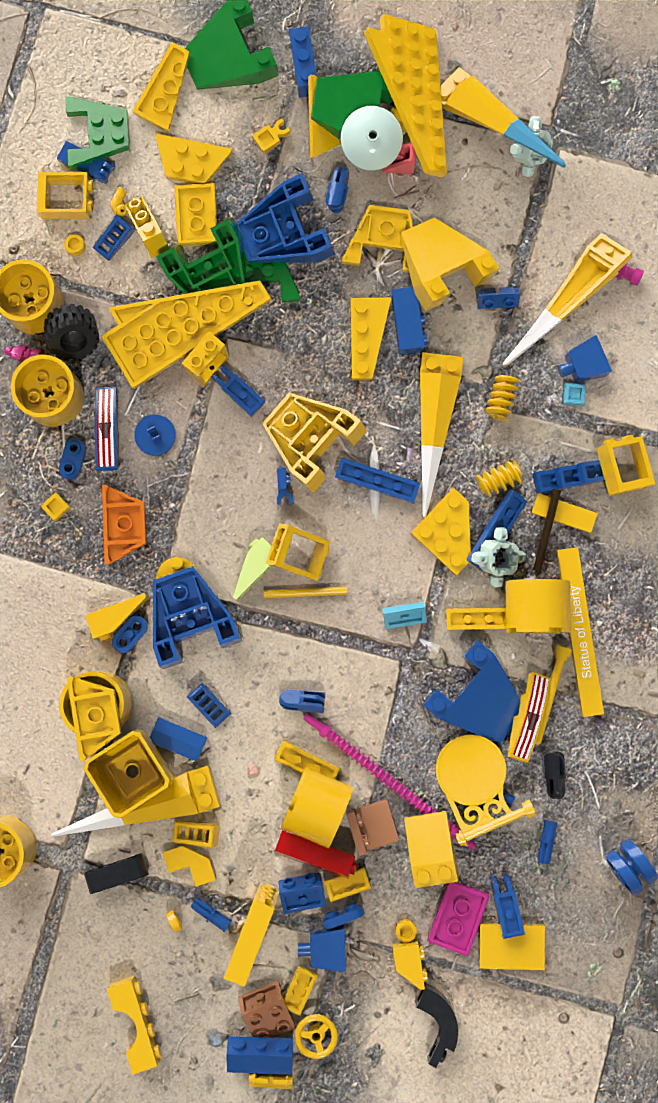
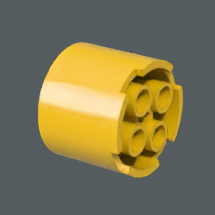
M16 260L6 264L0 269V313L20 332L30 335L44 332V320L48 319V313H53L54 308L57 307L59 309L61 305H65L61 288L50 273L35 261Z
M50 355L30 357L16 368L12 376L10 387L15 404L38 424L46 427H58L71 420L73 421L83 408L85 394L80 380L63 361ZM48 392H49V393L54 392V395H53V396H52V395H49V397L47 396Z
M524 579L505 582L506 633H571V593L569 580Z
M85 672L75 676V678L115 689L121 727L127 722L132 712L133 701L131 692L122 678L110 672ZM66 684L60 695L59 712L64 724L75 733L68 684Z
M305 767L280 828L329 848L347 808L353 787Z
M0 816V848L5 851L4 853L0 851V887L9 884L24 874L34 861L37 851L33 831L20 821L19 818L13 816Z

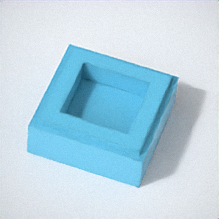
M565 383L563 404L584 406L586 385Z

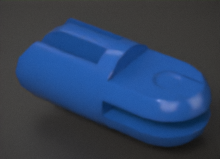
M341 166L335 168L332 182L328 186L325 202L331 212L334 213L341 212L346 201L349 189L347 186L349 170L346 167H343V169Z
M287 689L281 692L279 704L286 710L324 713L326 694L324 692Z

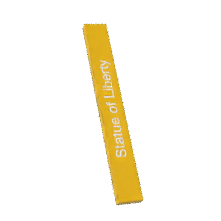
M578 547L557 550L560 579L570 581L571 633H569L581 715L582 717L602 715L604 710Z

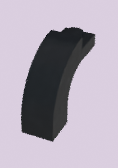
M424 983L425 989L420 991L415 1003L416 1008L431 1015L438 1023V1035L427 1056L428 1064L437 1068L439 1062L443 1063L447 1051L445 1049L452 1052L455 1051L458 1041V1024L448 999L438 989Z

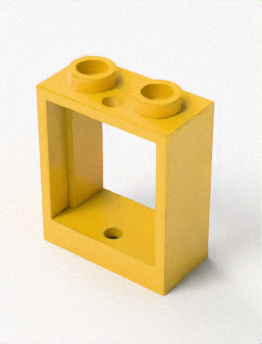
M38 172L37 213L41 219H90V212H93L94 209L93 200L91 199V192H94L93 180L90 179L87 172ZM51 185H83V209H50Z
M208 332L182 362L187 375L204 388L212 379L211 376L216 374L220 367L229 359L226 345L211 332Z
M633 435L622 437L620 441H616L615 438L603 441L604 445L596 448L609 496L637 491L655 485L642 436L634 438ZM630 446L639 479L622 483L613 449Z
M279 524L266 564L306 579L318 581L323 571L322 566L325 557L329 553L331 541L290 525ZM293 534L317 543L308 571L284 563Z

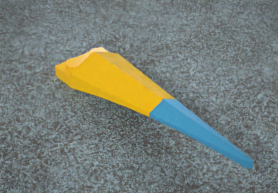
M459 67L440 85L442 108L446 111L489 128L565 168V162L474 76H470Z

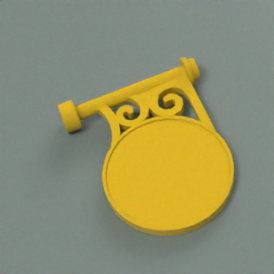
M463 735L451 740L440 752L436 763L438 783L446 794L461 829L459 833L455 834L460 846L465 845V847L468 846L467 841L527 815L530 819L537 816L530 799L522 802L523 807L515 811L509 809L503 795V786L507 775L504 756L492 741L479 735ZM497 795L499 796V801L494 799ZM455 802L469 806L464 812L465 818L469 821L476 819L474 815L470 817L469 812L477 811L479 815L478 821L473 825L465 824ZM485 804L483 810L478 805ZM491 804H496L498 808L492 809L494 814H499L502 808L507 814L495 819L489 814L488 808Z

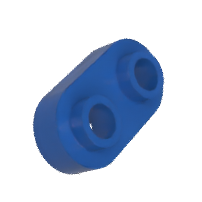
M70 439L65 444L60 461L59 473L68 480H74L80 475L87 449L86 445L79 439ZM77 445L78 450L76 452H72V447ZM68 465H72L70 472L66 471Z
M141 616L129 618L113 637V648L120 653L129 652L147 632L148 623L146 619ZM139 622L141 629L137 631L134 625ZM125 638L127 645L123 647L121 640Z
M357 902L345 906L343 911L337 912V910L327 912L324 914L325 918L322 919L325 929H330L365 915L363 906L357 905Z

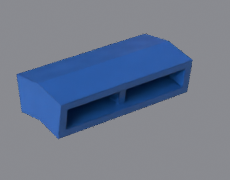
M158 717L150 735L153 744L196 762L199 760L208 739L203 735Z

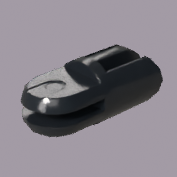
M561 752L549 753L544 756V776L547 794L551 799L559 800L565 795V758Z

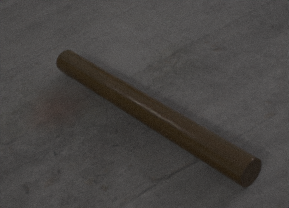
M553 489L533 567L535 571L541 572L561 490Z

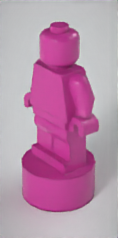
M626 263L618 271L617 280H620L622 277L630 281L631 284L638 286L644 271L639 268H629L627 266L628 263Z
M20 345L14 348L6 347L4 350L6 355L18 360V362L36 355H45L43 349H28L27 345Z

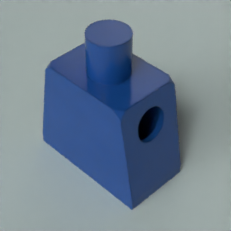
M597 335L567 352L565 355L567 363L558 366V372L562 378L572 374L576 383L606 377L612 372Z
M344 925L310 932V943H298V957L311 956L312 968L346 972Z

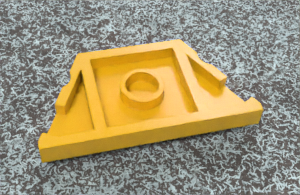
M315 75L308 76L310 158H314L341 144V140L311 119L315 83L318 78Z
M157 133L155 136L167 179L192 184H208L212 176L221 169L222 163L227 157L230 158L232 155V148Z
M67 677L79 759L84 761L122 733L115 689L75 677Z

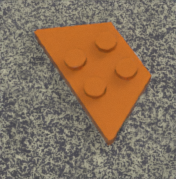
M102 485L104 564L110 565L147 544L146 509L144 501L107 485Z

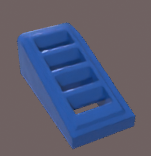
M116 215L92 248L110 261L136 229L122 217ZM120 225L126 229L124 232L118 228ZM114 231L120 235L119 239L112 234ZM108 238H111L115 242L114 246L109 241H107ZM105 244L111 250L109 252L106 251L102 245Z
M201 683L187 696L189 701L215 728L231 715L229 710L204 683ZM204 691L206 694L197 701L195 698ZM210 697L212 700L205 707H202L201 704ZM216 704L217 707L209 714L207 710ZM219 710H222L223 713L216 720H214L212 717Z

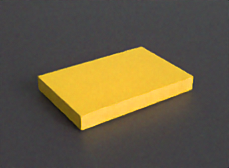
M215 183L174 186L177 245H180V247L217 245L210 228L217 225Z
M480 923L479 968L545 970V926L542 924H523L525 935L503 939L499 923Z

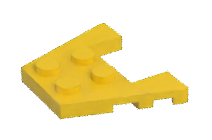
M369 205L346 253L342 257V264L360 266L363 246L404 251L400 234L413 227L410 210ZM404 255L402 272L409 273L406 257Z

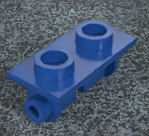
M514 286L500 287L499 293H496L495 288H481V290H477V309L518 307L520 299L519 289L514 288Z

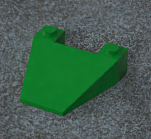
M248 0L226 1L186 46L185 49L190 52L187 69L197 90L261 84L278 76L277 63L270 48L267 47L250 54L239 31L254 24L253 11Z
M380 71L317 78L315 83L311 119L341 140L342 127L346 119L354 111L366 106L379 107L380 102L388 105L393 99ZM374 132L369 133V137L371 139H375L376 134Z
M233 217L210 228L219 248L203 257L188 263L180 245L156 256L165 275L184 294L247 283L243 239Z

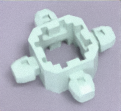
M532 116L529 120V129L551 149L553 140L550 133L540 130L542 128V118ZM517 142L511 146L510 152L513 154L514 160L524 163L522 165L523 176H533L536 168L534 165L543 164L547 160V158Z
M496 528L494 532L495 540H485L481 545L480 551L472 554L471 560L473 563L478 564L484 572L492 574L490 576V583L493 587H502L504 582L503 575H512L517 570L518 563L526 560V553L520 551L515 543L506 541L508 539L506 528ZM504 548L503 559H505V562H501V565H498V567L492 566V563H495L493 553H497V549Z

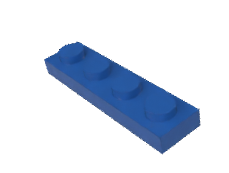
M342 457L335 475L336 479L413 504L420 486L419 482Z
M508 490L468 556V562L483 571L478 564L472 562V554L480 551L481 545L485 540H495L494 532L496 528H506L509 533L526 505V499L514 490Z

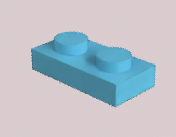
M424 602L382 608L385 629L427 623Z

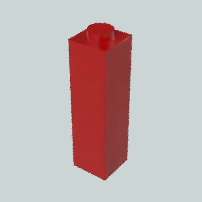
M283 830L275 848V853L346 879H349L350 874H355L358 862H355V855L332 847L326 848Z

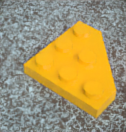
M452 488L410 534L455 576L469 563L467 558L471 553L469 501L455 488Z

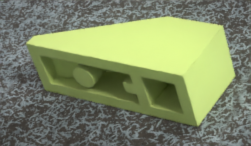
M263 537L260 540L256 538L248 546L250 550L247 552L233 598L237 601L272 567L266 564L271 545Z

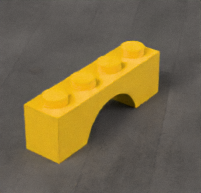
M135 976L111 983L107 988V993L113 1011H121L129 1015L137 1029L136 1041L126 1052L132 1075L157 1067L160 1058H162V1052L159 1044L156 1045L154 1040L155 1028L152 1023H149L147 1017L149 1009L147 1003L142 1001L141 994L143 991L140 981H136Z

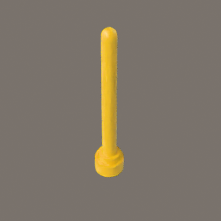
M556 645L554 650L555 658L557 659L551 676L548 699L536 745L542 742L564 662L567 661L568 657H571L572 649Z

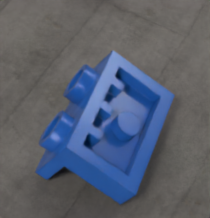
M319 872L308 873L298 877H287L278 881L279 895L284 914L326 906Z

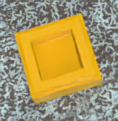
M57 492L41 505L55 522L71 508Z

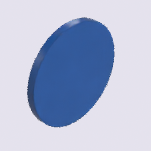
M149 415L137 424L134 438L141 451L148 455L158 456L172 448L176 439V432L173 424L166 417Z

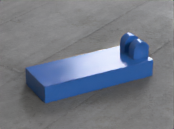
M65 141L57 156V160L68 166L67 149L82 148ZM100 157L91 164L86 165L84 163L76 166L77 169L75 170L87 172L90 177L107 184V179L112 170L114 171L115 165Z

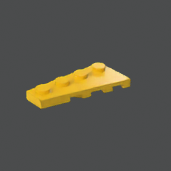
M171 42L133 109L134 115L167 133L170 131L190 58L188 50Z
M392 297L351 298L352 380L373 379Z

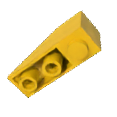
M143 196L124 204L150 257L153 258L169 250L167 242Z

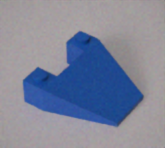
M303 173L283 181L236 222L242 235L243 248L249 262L317 263L335 255L325 228L306 236L295 209L314 200Z
M193 566L153 580V649L160 668L166 669L183 663L178 642L211 630H215L222 648L243 641L235 619Z
M476 640L462 656L478 670L475 676L453 702L438 689H434L422 705L442 721L501 743L512 730L513 718L519 713L520 698L495 654L479 640Z

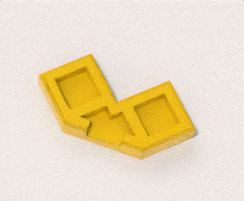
M185 845L162 852L168 873L189 867L195 887L217 879L210 858L191 850V848Z

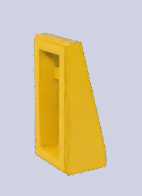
M176 820L174 822L173 842L209 848L216 847L219 840L220 825ZM182 827H185V838H181ZM191 828H194L193 839H190ZM200 829H202V839H201V840L199 839Z

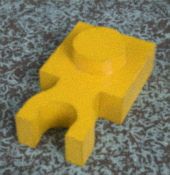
M282 118L276 122L273 128L268 124L252 135V139L263 154L280 144V137H286L291 134L288 127L285 130L279 129L284 125Z

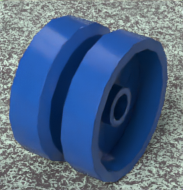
M628 838L620 844V851L625 859L615 850L606 854L604 858L620 883L633 896H636L643 891V884L638 876L645 883L651 885L658 879V874L641 850Z

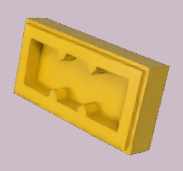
M364 867L357 869L354 875L350 874L349 879L336 876L324 880L330 902L371 889Z
M300 964L284 996V1003L287 1009L298 1015H301L318 977V973Z

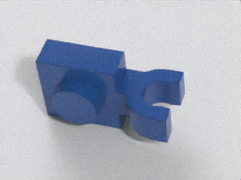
M277 468L279 494L277 505H282L281 500L283 497H288L289 504L294 505L293 496L287 492V486H291L290 473H286V468Z

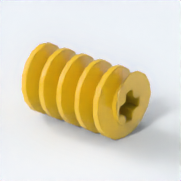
M499 375L494 379L493 392L490 393L491 399L487 403L489 407L486 408L485 412L496 420L509 422L510 419L505 417V414H512V411L507 409V407L514 406V403L509 400L516 399L517 396L512 391H518L519 388L514 383H521V381L516 377Z
M513 459L512 463L507 461L505 467L500 464L497 466V470L491 468L490 474L484 471L482 477L478 474L475 476L481 493H486L489 498L492 497V490L499 494V487L506 491V484L508 483L512 488L515 487V480L522 484V474L515 459Z

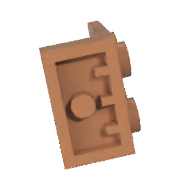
M386 799L346 811L359 856L367 854V850L399 840Z
M279 981L238 996L241 1016L252 1037L273 1038L296 1028L284 1003Z

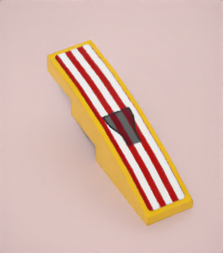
M535 672L528 674L526 693L521 695L519 713L513 718L508 757L524 763L529 762L543 720L551 678Z

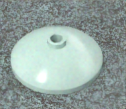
M378 106L362 107L354 111L346 119L342 127V150L347 159L360 169L376 171L389 166L397 158L402 147L403 134L401 126L396 117L384 108ZM374 132L376 138L371 139L369 133Z

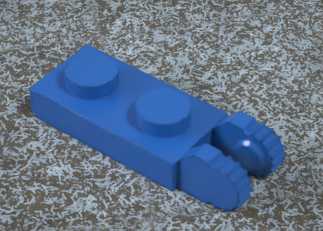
M222 365L220 367L222 373L230 379L224 383L215 374L211 378L221 387L223 392L252 418L266 402L237 374H233L226 366Z
M509 874L503 875V881L507 890L505 893H500L498 880L495 876L490 879L503 939L525 935L515 890L513 891Z

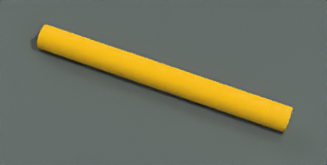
M347 586L264 590V599L347 595Z

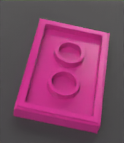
M459 882L447 883L427 941L468 957L490 894Z

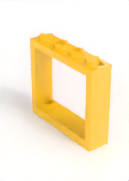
M264 883V886L259 884L223 978L245 987L279 895V892L275 891L276 888L270 886V884Z

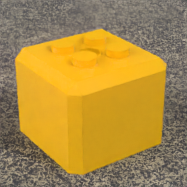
M135 730L85 761L83 768L111 815L117 818L123 817L169 787L174 779L172 772L147 732L143 730ZM130 765H135L138 768L139 773L136 777H130L127 774V768Z

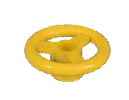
M309 1015L302 1019L296 1027V1046L308 1058H324L331 1054L337 1045L338 1032L336 1026L324 1015ZM313 1021L323 1022L322 1025H320V1024H313V1025H311V1026L309 1027L308 1031H307V1030H303V1028H304L308 1023H310V1022H313ZM329 1028L331 1031V1042L324 1050L322 1041L325 1038V1032ZM319 1033L320 1037L314 1038L313 1034ZM301 1037L307 1038L314 1043L317 1052L306 1049Z

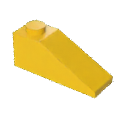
M144 593L85 615L93 639H100V642L111 639V634L118 632L128 619L149 599L148 594Z

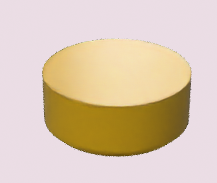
M77 234L69 235L64 241L66 251L72 256H79L85 251L86 244L83 238Z
M171 910L166 913L173 931L177 933L182 930V924L175 911Z
M409 919L400 920L395 927L396 936L402 942H411L417 935L416 925Z

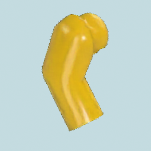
M120 187L117 188L110 206L114 215L124 217L127 214V208L122 201L127 192Z

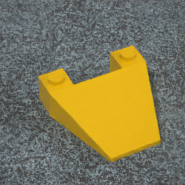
M435 217L400 234L414 293L425 312L441 305L450 294L442 281L443 278L464 269L473 285L477 287L491 280L500 269L488 250Z
M288 393L262 423L291 473L312 493L327 478L315 463L337 437L341 436L351 445L355 446L367 432L362 421L349 411L292 393Z

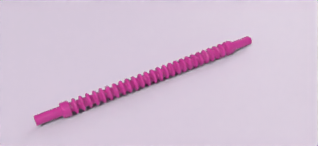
M309 713L303 718V720L319 731L321 737H327L328 742L332 741V745L336 744L337 749L341 748L342 753H347V757L350 755L352 757L351 760L355 759L356 764L360 763L361 768H366V772L370 771V775L374 774L376 776L375 779L380 778V783L385 782L386 787L390 786V790H395V794L399 793V797H404L405 802L409 801V805L413 804L414 809H419V813L430 814L437 812V809L432 810V806H427V802L423 803L422 798L418 799L417 794L413 795L412 790L408 791V787L404 788L403 783L399 784L398 779L394 780L393 775L390 777L388 775L389 772L385 773L384 768L380 769L379 764L375 765L374 761L369 760V757H364L365 753L360 754L359 749L355 750V746H350V742L346 743V739H341L340 734L336 735V731H331L332 728L329 725L322 724ZM449 821L451 836L456 838L455 834L459 833L460 827L456 824L452 825V821ZM473 840L467 841V847L473 850L476 843Z

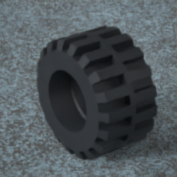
M70 304V306L61 305L59 309L56 307L53 309V313H48V319L44 320V332L47 347L53 355L56 354L57 358L61 359L63 357L67 361L69 359L76 361L78 360L77 358H86L87 354L91 355L93 350L97 349V343L100 340L95 317L93 313H90L89 309H84L81 305L76 307L75 304ZM78 331L73 334H66L67 332Z

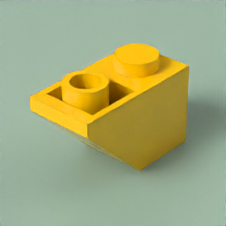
M417 940L393 943L396 971L420 990L425 989L424 982H428L426 968L422 969L421 960H425L423 946L419 947Z

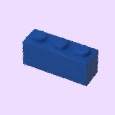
M309 26L289 29L299 98L309 97L308 76H317Z
M413 287L393 289L391 299L399 355L424 352L425 345H428L427 333H423L422 325H425L424 313H420L419 306L421 304L414 293Z
M228 1036L226 1053L227 1072L292 1074L294 1038Z

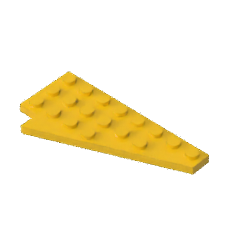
M383 14L380 18V30L367 27L364 31L365 38L425 174L443 178L447 174L436 29Z
M255 281L109 308L118 325L102 335V338L131 387L136 389L190 354L208 332H211L216 337L272 299L262 282Z

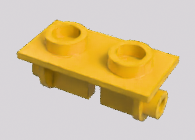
M293 1072L292 1074H249V1087L292 1089Z

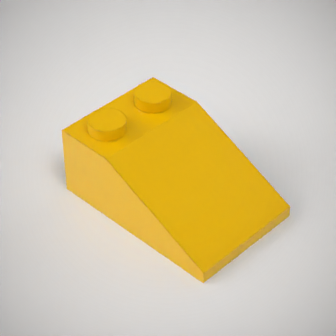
M447 811L405 817L407 843L415 888L458 882L459 870Z

